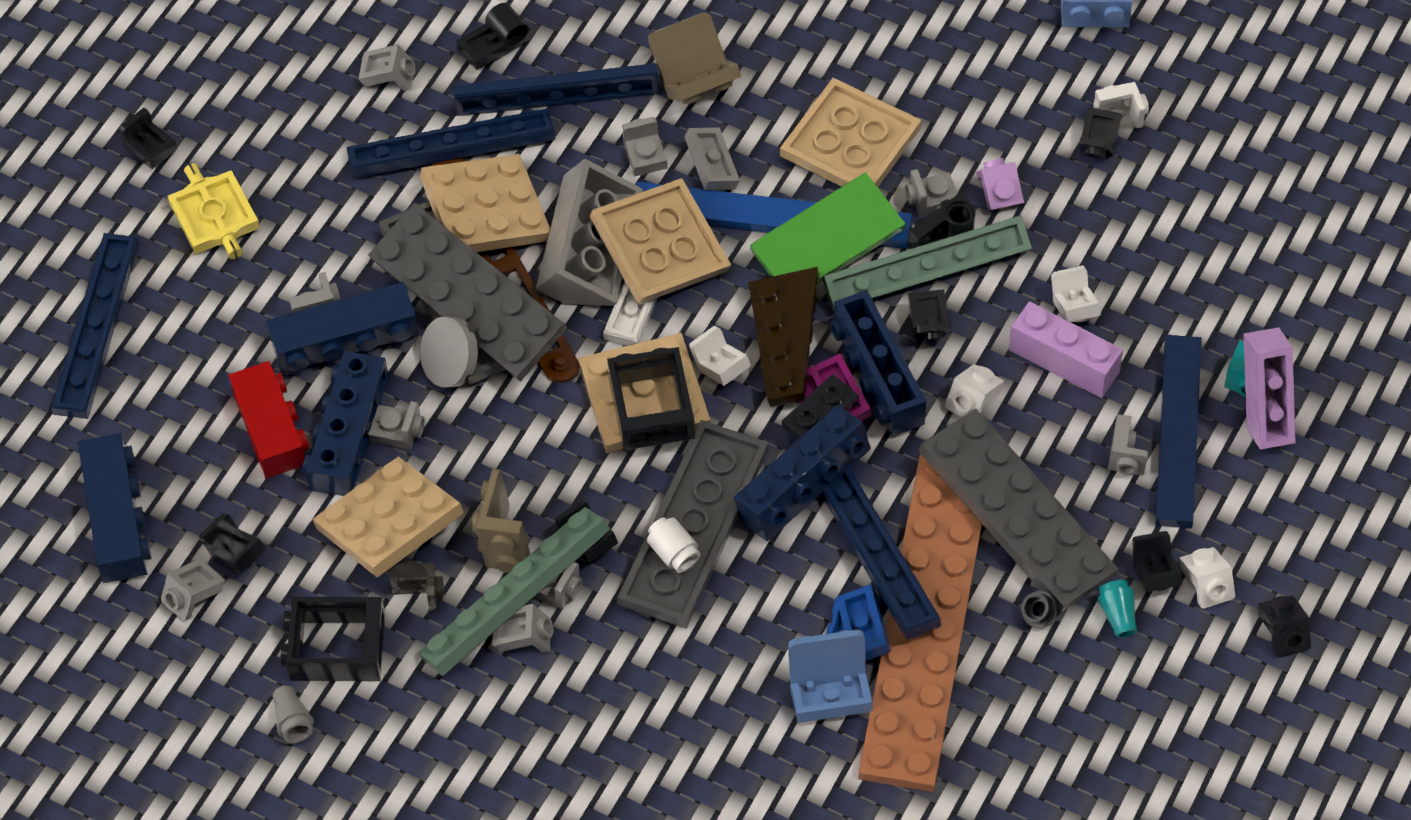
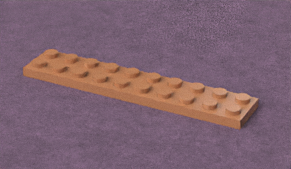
M921 454L919 456L901 554L941 618V627L906 640L892 614L889 612L886 634L891 652L881 655L872 700L873 710L870 711L858 779L934 792L982 523Z

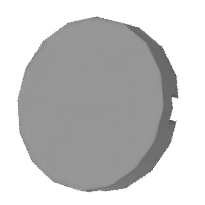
M456 316L436 318L427 326L422 336L420 347L421 364L425 375L434 385L442 388L462 386L467 382L464 381L466 377L472 375L476 368L478 357L477 340L474 332H469L466 327L469 324L464 319Z

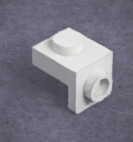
M1135 82L1117 86L1110 85L1095 91L1093 108L1122 113V116L1130 114L1135 128L1143 127L1144 117L1149 112V106L1145 94L1139 93Z
M1084 266L1069 268L1051 274L1053 303L1065 320L1078 323L1101 315L1100 303L1088 287L1087 270Z
M717 326L707 330L689 345L699 372L723 386L738 378L742 372L751 367L748 356L728 345L721 329Z
M973 364L955 377L945 402V408L960 417L965 416L974 409L981 413L984 404L1000 393L1004 380L995 376L990 369Z
M1214 547L1198 549L1192 554L1179 558L1181 571L1196 587L1197 601L1201 608L1211 607L1235 598L1232 567Z

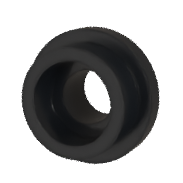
M1042 590L1034 591L1027 595L1022 602V616L1030 626L1045 628L1056 619L1058 603L1052 594ZM1044 603V613L1039 616L1037 612L1038 607Z

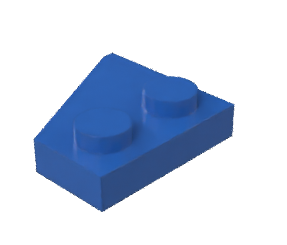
M871 584L836 597L832 610L833 620L828 626L826 634L837 633L843 630H862L865 637V661L891 652L877 596Z

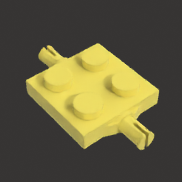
M191 164L192 170L187 165L184 172L191 183L183 190L167 197L195 255L215 246L224 245L230 259H236L235 253L239 258L243 254V250L236 239L259 229L260 226L232 170L218 176L203 178L197 164Z

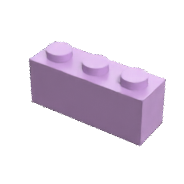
M1030 301L1011 326L1009 351L1100 398H1103L1120 373L1123 349Z
M1279 327L1244 333L1247 429L1260 450L1294 444L1293 347Z

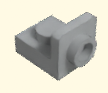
M398 44L367 51L363 55L358 79L365 87L395 81L403 91L410 90L415 74V63Z
M656 118L636 119L623 124V144L634 177L668 169L667 158L658 135Z
M917 169L911 170L910 183L905 185L907 200L910 205L915 204L919 217L932 214L942 201L946 199L951 200L958 194L949 172L921 179Z
M326 272L319 274L321 290L304 292L299 296L289 298L292 313L340 300L336 283L329 284Z
M411 401L408 410L378 405L368 434L369 441L371 443L412 450L415 438L422 436L425 425V417L420 416L418 402Z
M1117 414L1108 470L1117 471L1123 475H1144L1148 451L1134 448L1136 432L1130 431L1132 416Z
M200 558L167 573L161 601L182 621H186L191 618L196 603L223 590L225 580Z
M573 562L534 597L563 610L570 598L575 599L581 589L582 578L579 575V564Z
M534 604L525 605L493 632L492 646L497 651L504 652L533 645L542 653L550 651L551 637L554 632L552 621Z

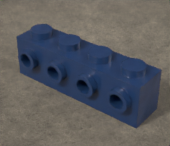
M404 282L266 320L281 374L289 371H300L307 366L324 361L338 360L342 357L344 351L354 353L360 351L367 352L377 346L391 342H402L412 336L419 335L416 315Z
M868 290L834 301V320L830 322L832 333L837 341L842 340L846 348L845 356L850 368H856L860 374V386L866 397H872L875 403V415L880 425L886 424L891 436L925 425L927 401Z
M344 351L340 364L334 365L331 375L333 387L330 394H325L322 403V414L324 416L321 424L317 423L313 431L312 454H306L303 463V475L307 476L310 491L345 496L356 487L369 444L368 434L377 407L381 405L389 379L386 358Z
M839 405L834 407L733 497L742 523L768 542L823 493L826 486L833 484L871 449L863 422Z
M121 433L78 441L96 561L103 584L147 575L145 560H150L152 557L148 538H141L140 529L146 528V521L142 506L136 507L135 498L141 497L137 476L131 477L130 468L136 467L132 445L125 446Z

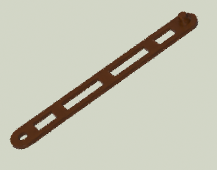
M456 158L436 162L432 166L464 162V160ZM514 247L503 248L507 256L495 261L490 259L487 251L477 252L504 275L516 271L529 295L550 312L539 291L536 290L534 282ZM562 334L556 341L559 347L545 353L538 361L545 376L555 383H567L573 380L579 372L578 359Z

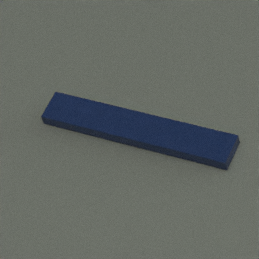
M657 63L455 85L453 89L457 116L658 94L659 77Z
M547 108L348 146L346 149L352 177L358 178L555 140V133Z
M103 233L51 410L53 415L89 418L139 247L138 237Z
M1167 334L1165 337L1155 525L1191 529L1193 526L1202 337Z
M849 468L833 484L826 486L821 496L906 640L941 627V618Z

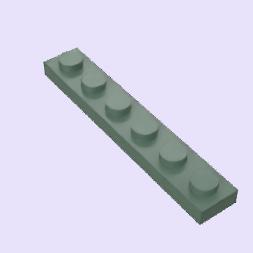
M1020 215L831 273L821 278L831 309L834 311V301L868 290L873 299L1032 249L1022 216Z
M586 507L572 515L568 522L551 537L546 538L526 559L517 563L512 571L496 585L487 589L480 599L467 610L462 611L441 633L432 637L428 644L418 652L424 662L441 676H444L610 530L605 520Z

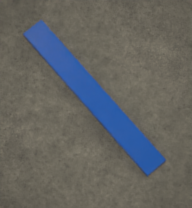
M645 182L636 183V186L643 189L642 192L663 185ZM688 188L709 226L767 233L817 203ZM897 212L905 222L906 229L880 246L907 249L912 213Z

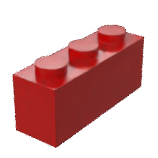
M270 361L228 374L234 398L265 479L302 467L305 459L304 451L310 448L304 430H296L293 423L298 421V416L292 400L287 402L284 400L283 394L287 393V388L281 372L274 374Z

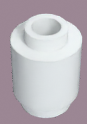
M663 517L650 526L647 543L670 569H675L678 573H682L698 561L701 555L697 550L698 544L676 518L666 519Z

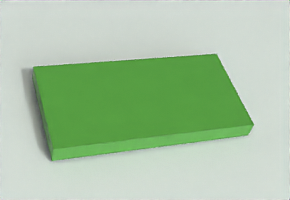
M865 172L751 243L750 250L770 277L818 267L820 273L819 283L823 282L821 277L842 270L905 230L906 224Z

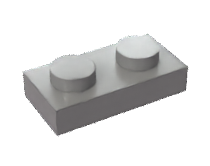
M688 128L684 138L704 190L736 189L740 179L720 128Z

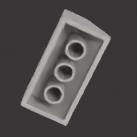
M583 159L563 176L536 290L563 304L615 305L623 276L589 216L593 209L641 193L643 189L587 159Z

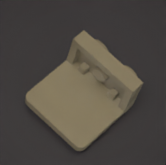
M699 13L654 31L648 36V42L669 99L689 104L701 99V93L713 89L714 92H718L733 86L732 80L741 77L738 65L726 61L714 23L708 13Z
M492 469L490 479H485L482 485L481 499L483 504L481 511L476 510L474 513L472 530L474 533H477L478 552H481L483 555L485 566L509 573L517 563L530 555L523 521L507 519L509 500L502 471Z

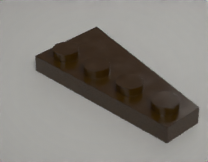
M818 267L748 282L767 400L770 407L806 399L810 364L809 349L813 338L812 323L814 312H816L817 285H819L820 277Z

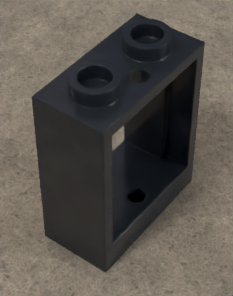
M679 347L669 349L657 348L650 352L638 354L625 353L607 359L608 378L623 451L695 439L694 415ZM672 375L679 405L678 410L627 418L621 384Z
M292 596L291 611L284 612V632L289 633L288 644L281 645V666H287L290 681H381L385 629V610L382 597ZM305 623H365L362 659L302 658Z

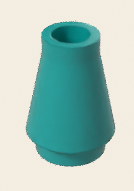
M1115 580L1100 586V595L1097 600L1108 618L1116 638H1127L1135 635L1138 631L1135 621L1134 589L1129 587L1126 580Z

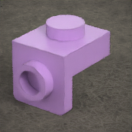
M1004 158L984 162V169L977 171L976 176L977 179L981 178L988 211L1024 203L1015 162L1005 164Z

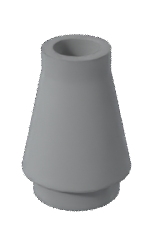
M279 687L272 695L275 702L277 733L288 743L302 742L312 734L314 719L297 697L293 687Z

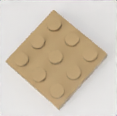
M832 78L780 147V157L841 187L865 172L875 185L879 187L920 131L922 120Z
M520 154L421 168L420 179L436 220L475 252L547 242L550 226Z
M682 178L593 209L589 216L638 305L725 273L731 266Z
M682 333L578 358L581 375L606 453L623 449L608 378L607 364L608 358H614L621 354H638L650 352L657 348L669 349L679 347L694 415L695 431L701 420L711 423ZM672 375L621 384L627 418L679 409Z
M398 456L334 504L328 506L312 520L318 531L378 578L464 514L460 502Z

